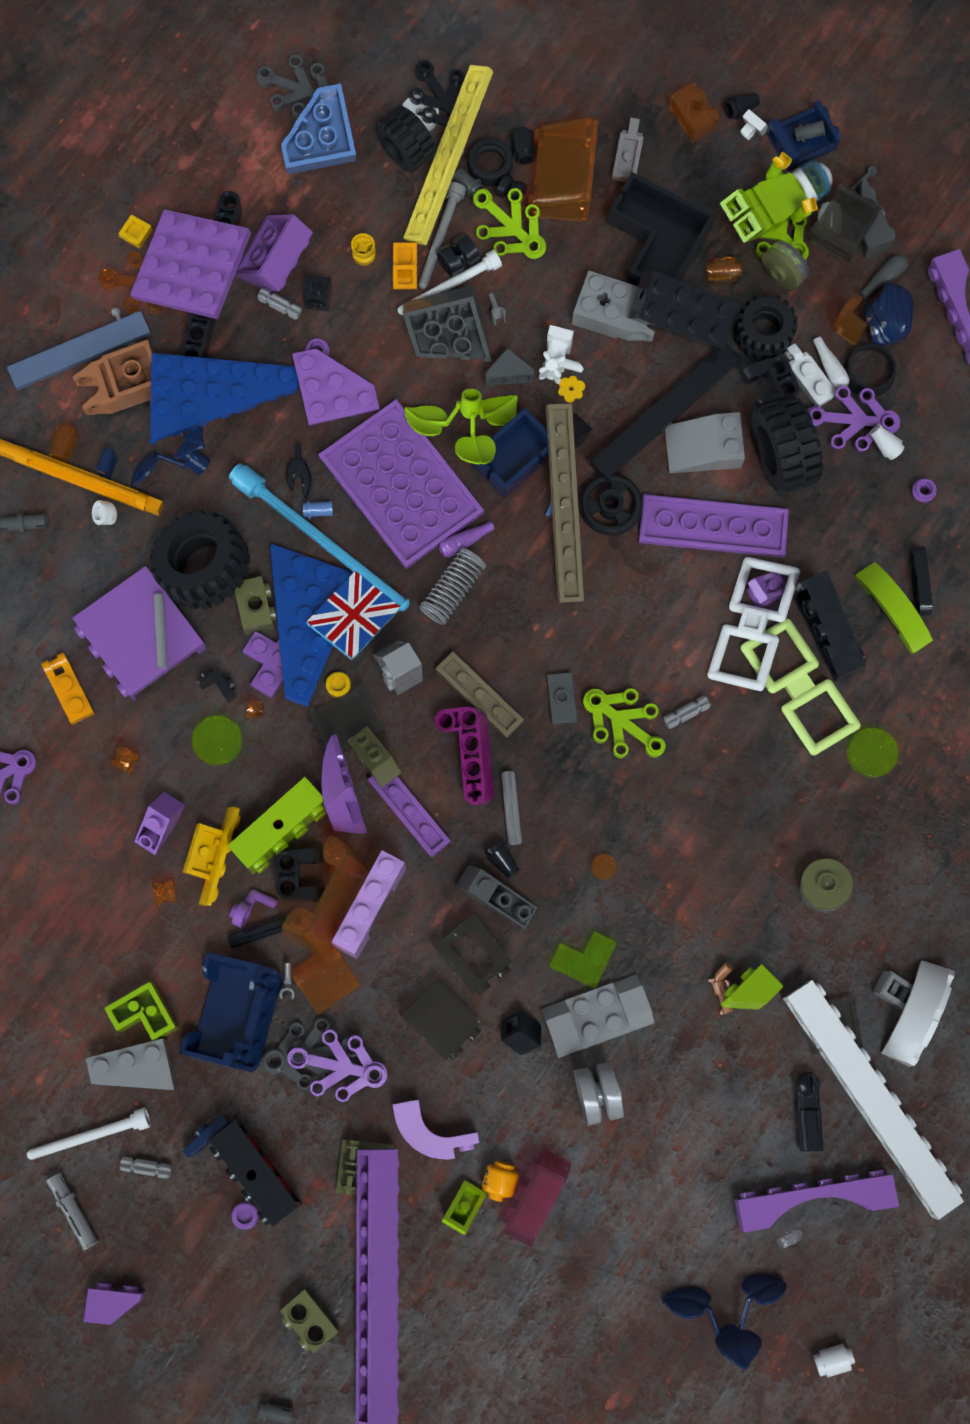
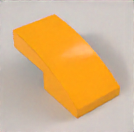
M393 243V290H417V243Z

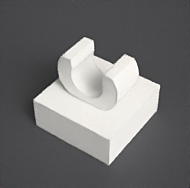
M748 109L743 115L746 125L740 132L742 136L750 140L755 132L763 136L766 133L767 124Z

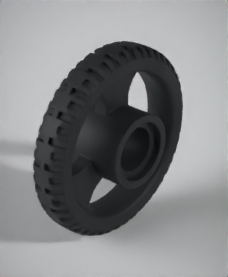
M615 474L606 481L600 475L593 478L584 487L580 497V513L585 523L592 530L600 534L615 536L629 531L636 525L642 514L643 500L638 487L630 479L625 478V476ZM610 483L611 489L604 491L600 500L594 501L589 498L595 488L602 484ZM628 490L633 497V514H628L623 510L624 497L622 492ZM614 501L617 507L613 509L608 508L605 502ZM599 512L607 520L616 519L617 526L603 525L592 516Z

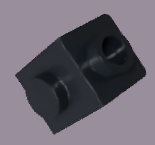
M218 668L203 672L200 675V679L197 680L202 690L215 683L227 703L236 699L233 693L236 690L234 683L229 676L224 678Z

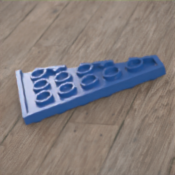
M152 353L150 374V443L155 444L160 439L169 436L175 437L184 431H191L197 426H205L210 421L219 418L224 419L230 417L233 413L238 414L255 408L260 403L269 400L272 402L281 396L296 393L298 377L295 366Z
M271 544L270 556L284 695L287 700L309 707L334 646L308 626L306 622L353 572Z

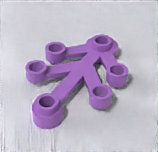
M841 386L835 391V398L841 401L851 414L825 412L819 406H813L807 410L811 417L814 411L820 414L819 420H812L815 427L823 422L851 424L841 434L831 438L830 445L835 450L843 448L846 441L864 426L875 427L881 424L883 428L892 434L900 427L899 416L893 411H885L874 398V391L870 388H865L859 393V400L867 404L875 416H866L850 396V389L846 386ZM839 390H845L847 396L841 398L838 394ZM864 392L870 393V400L863 398ZM886 418L892 420L891 427L885 425L884 421ZM869 433L865 437H859L854 442V448L859 452H864L869 448L870 443L874 439ZM835 438L842 440L841 446L834 444ZM859 440L865 441L866 447L864 449L858 446Z
M27 750L18 751L14 755L0 752V762L9 764L0 770V797L6 779L14 775L11 789L5 792L4 798L9 804L15 805L21 800L20 792L25 775L32 773L36 768V758ZM22 758H26L27 764L23 767L19 766V761ZM15 792L17 794V798L13 801H10L9 795Z
M328 1028L323 1032L322 1040L326 1045H329L337 1060L309 1054L302 1046H295L288 1053V1063L295 1069L303 1068L307 1064L334 1071L323 1079H315L311 1082L310 1092L314 1096H321L327 1088L348 1075L359 1076V1078L348 1086L340 1085L336 1088L335 1097L340 1102L348 1101L352 1094L365 1086L377 1088L382 1086L387 1080L386 1067L381 1062L372 1061L363 1046L362 1037L358 1034L351 1035L348 1038L347 1045L350 1050L356 1052L363 1066L352 1064L338 1041L336 1030ZM329 1032L333 1033L335 1039L327 1041L325 1035ZM352 1039H359L360 1045L353 1047L350 1044ZM301 1052L303 1059L300 1061L295 1060L293 1057L294 1053ZM378 1070L380 1074L377 1078H372L369 1075L370 1071ZM316 1083L321 1084L323 1087L319 1092L313 1090V1085ZM341 1089H345L348 1092V1095L344 1098L338 1095Z

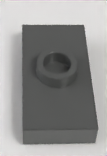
M572 672L547 675L552 725L577 723Z

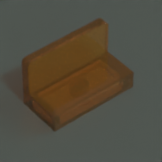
M856 293L841 310L832 329L854 346L859 342L867 326L866 322L855 315L863 299Z

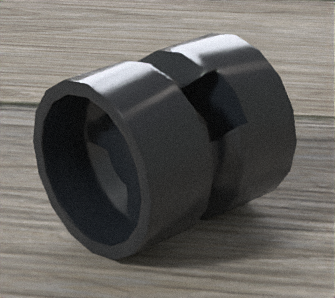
M466 233L453 239L452 245L445 244L436 250L439 263L450 277H454L462 272L464 266L470 267L481 259L476 245Z

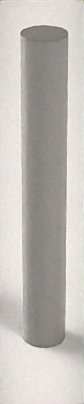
M154 594L157 668L165 669L167 668L164 594Z

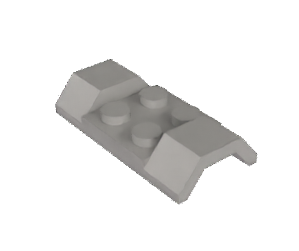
M637 974L540 1009L558 1058L654 1023L650 1004Z

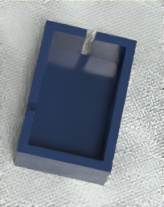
M526 408L491 437L496 446L493 460L484 465L471 463L486 480L490 477V485L504 499L538 469L539 464L542 466L549 459L547 429Z

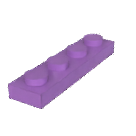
M372 776L368 779L371 786L430 858L434 857L451 843L449 838L398 776L382 788Z

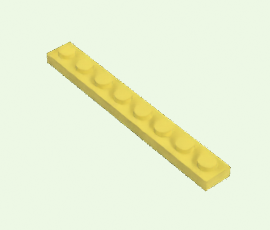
M470 65L404 234L403 238L407 242L427 245L491 80L493 71L489 67Z

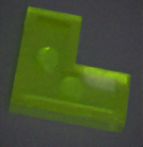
M593 932L583 954L560 943L549 967L596 989L617 942L597 932Z

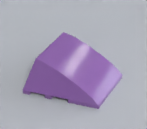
M337 734L332 735L325 750L321 784L326 812L334 831L358 834L367 833L343 750Z

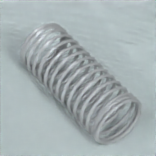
M466 548L459 550L457 557L454 558V562H451V566H448L447 571H444V575H441L438 584H435V588L431 589L432 592L428 593V597H425V601L419 605L425 615L441 625H445L449 615H452L451 610H456L455 606H459L458 601H462L461 597H465V593H468L467 588H472L471 584H475L474 579H478L477 575H481V571H484L486 568V563L478 555ZM465 563L469 564V565H470L471 567H473L476 571H474L473 569H471L470 567H468ZM463 568L471 572L474 576L467 573ZM459 572H461L462 574H464L465 576H467L470 580H468L467 578H465V577H464L463 575H461ZM453 581H455L456 583H458L459 585H461L464 589H462L461 587H459V586H458L457 584H455Z

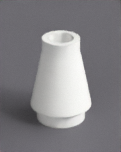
M881 424L876 425L869 433L884 458L888 457L889 460H893L905 448L902 444L903 441L883 428Z

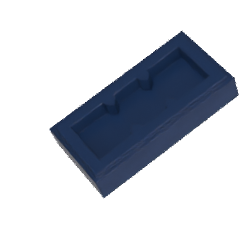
M221 1115L210 1126L204 1124L194 1133L197 1138L183 1149L182 1152L188 1158H193L210 1143L209 1140L227 1127L231 1121L226 1115Z

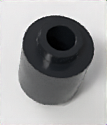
M527 127L516 128L510 135L513 157L520 165L530 164L535 161L537 154L533 131Z

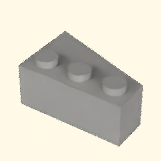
M396 640L373 653L374 658L383 671V681L389 691L394 689L397 696L423 681L422 664L409 642Z
M159 1039L86 1058L91 1084L178 1090L169 1045L166 1039Z

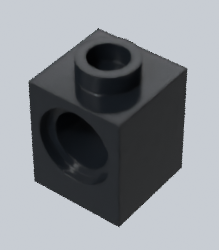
M307 274L303 296L306 309L329 311L333 290L331 277Z

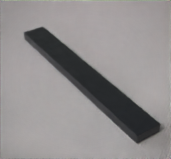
M727 343L724 349H716L595 457L590 465L608 481L731 371L742 358Z

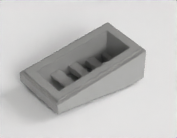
M883 971L872 993L903 1011L906 1005L903 1001L908 991L911 993L913 985L892 971ZM898 987H902L897 997H894Z

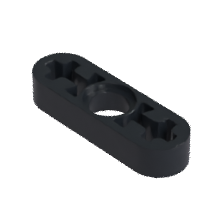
M925 546L911 547L909 560L915 609L920 616H930L933 610L926 548Z

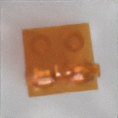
M332 943L291 971L294 981L318 1015L361 986Z

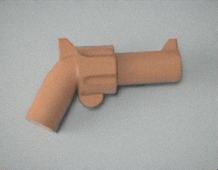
M727 962L717 971L714 978L708 979L712 983L715 995L718 994L720 1004L727 998L724 993L731 984L729 980H724L733 970V967ZM721 1005L720 1015L733 1012L732 1008H724Z

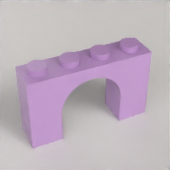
M383 850L381 851L332 940L335 948L358 960L370 938L369 932L378 912L390 892H395L406 872L405 862Z

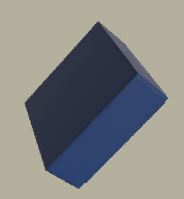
M105 448L97 467L99 475L108 480L111 478L118 461L114 450Z

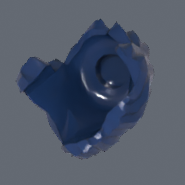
M890 282L883 287L882 293L873 304L867 301L863 306L864 318L867 326L870 327L873 342L882 347L905 340L912 328L914 302L911 293L895 283Z

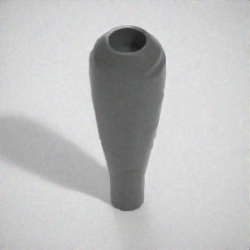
M896 254L891 257L877 272L871 282L860 292L862 298L867 299L875 291L901 275L908 267L907 258L902 254Z

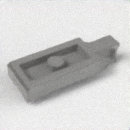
M630 118L628 131L622 130L620 133L612 180L626 182L631 172L637 174L644 138L643 133H638L640 119Z

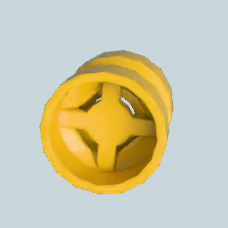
M360 233L352 239L351 249L354 261L359 265L371 264L376 257L374 239L366 233Z

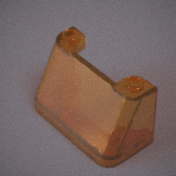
M588 116L541 123L540 128H535L534 140L535 143L539 144L534 193H529L528 206L531 204L536 205L540 209V218L588 222L598 117ZM532 208L531 217L537 214L536 208Z
M331 835L323 848V858L330 865L329 876H331V879L314 912L311 913L302 908L294 909L288 914L282 925L283 938L321 956L329 954L334 949L332 940L370 873L368 866L343 841Z

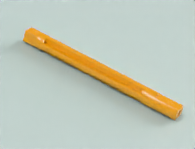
M0 439V455L14 462L157 516L160 515L164 507L163 501L153 498L148 494Z

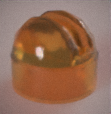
M249 698L245 718L258 719L263 715L261 710H264L263 704L256 699Z

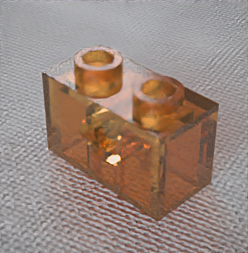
M694 82L670 95L668 108L692 143L716 131L719 122L718 111L715 107L710 106L704 91L698 88Z

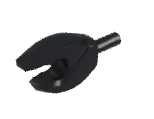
M295 444V460H291L287 467L286 481L289 489L294 491L295 479H303V497L306 498L311 488V472L306 461L301 459V444Z

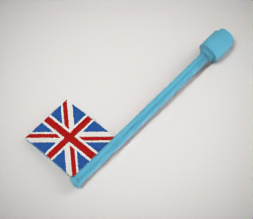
M239 463L233 468L229 475L232 485L250 499L260 497L354 572L306 622L308 626L349 659L353 660L398 611H405L409 607V599L403 598L268 491L264 485L266 480L248 465Z

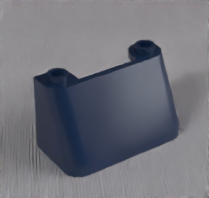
M207 953L201 969L204 978L211 981L202 1016L198 1030L188 1031L182 1037L179 1054L247 1072H254L262 1058L281 987V974L277 970L257 963Z

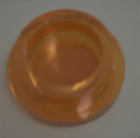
M606 854L598 855L591 864L593 875L601 880L613 877L617 869L615 860Z

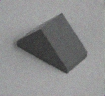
M508 348L485 373V386L533 383L534 369Z

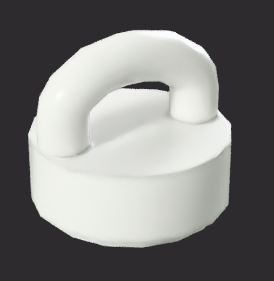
M102 500L96 501L92 508L94 522L97 525L114 524L117 520V511L113 503Z

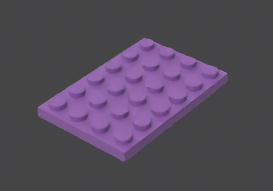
M396 399L319 453L318 456L405 569H408L437 548L441 541L455 535L484 514V510L427 437L415 432L410 427L405 417V409Z

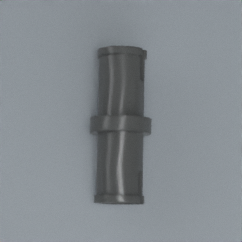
M18 513L17 516L0 517V532L19 530L20 533H23L30 529H47L49 525L47 513L32 515Z

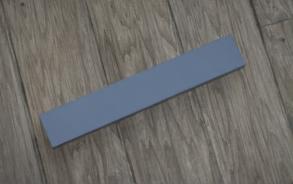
M139 311L12 364L7 369L15 388L21 390L150 336L151 333L142 312Z

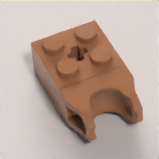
M148 340L103 355L102 359L91 362L73 376L77 386L99 387L95 396L82 405L86 415L112 414L150 400L151 354L154 351Z

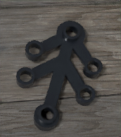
M422 60L416 65L415 76L419 81L427 82L437 98L424 95L422 89L414 88L410 93V101L415 105L429 106L424 108L422 112V120L425 123L447 126L454 108L459 86L464 80V73L460 69L451 71L449 78L450 87L448 94H446L434 75L433 64L428 60ZM453 76H459L460 79H455ZM413 95H419L421 98H415ZM434 108L446 111L449 117L436 114ZM430 113L433 116L427 117L425 114Z

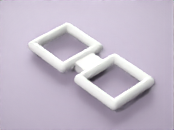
M752 557L744 558L729 604L731 611L742 613L738 627L729 624L723 625L707 676L709 679L757 691H762L765 688L779 643V638L776 635L764 633L768 620L784 622L786 620L800 575L799 568ZM751 567L789 576L778 611L740 603ZM730 635L767 644L757 680L719 671Z

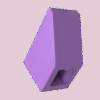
M163 792L148 806L134 842L156 855L178 823L185 804Z
M97 1282L96 1287L88 1288L84 1322L111 1325L145 1298V1292L138 1291V1286L123 1285V1289H113V1284Z

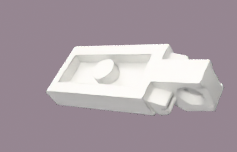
M795 343L788 347L785 355L790 360L789 363L800 387L815 406L821 407L833 399L836 389L807 352L802 354V351Z

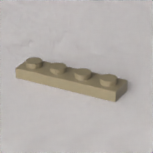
M454 652L435 668V671L474 708L484 710L488 722L506 739L524 722V719Z

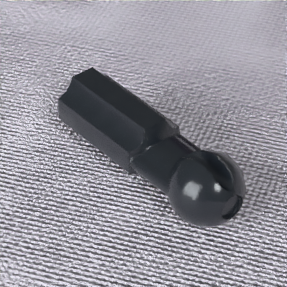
M812 1072L801 1073L795 1081L801 1152L824 1151L819 1093L821 1084L817 1075Z

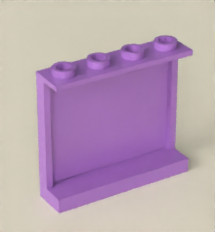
M146 566L72 618L77 624L73 627L81 639L86 637L91 645L88 646V649L96 659L101 656L105 662L102 668L110 678L115 676L120 683L116 686L124 697L129 695L133 701L136 700L135 695L190 655L195 652L200 654L207 649L167 593L155 581ZM154 594H164L167 668L165 669L157 668Z

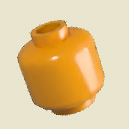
M495 1160L494 1164L487 1165L482 1181V1189L489 1193V1199L503 1202L504 1198H510L514 1195L519 1179V1174L514 1170V1165Z

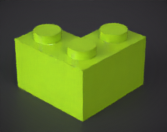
M148 982L104 1008L116 1031L123 1032L142 1021L149 1036L155 1041L179 1029L158 988L152 982Z

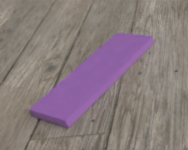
M643 494L639 543L782 558L786 555L789 509Z

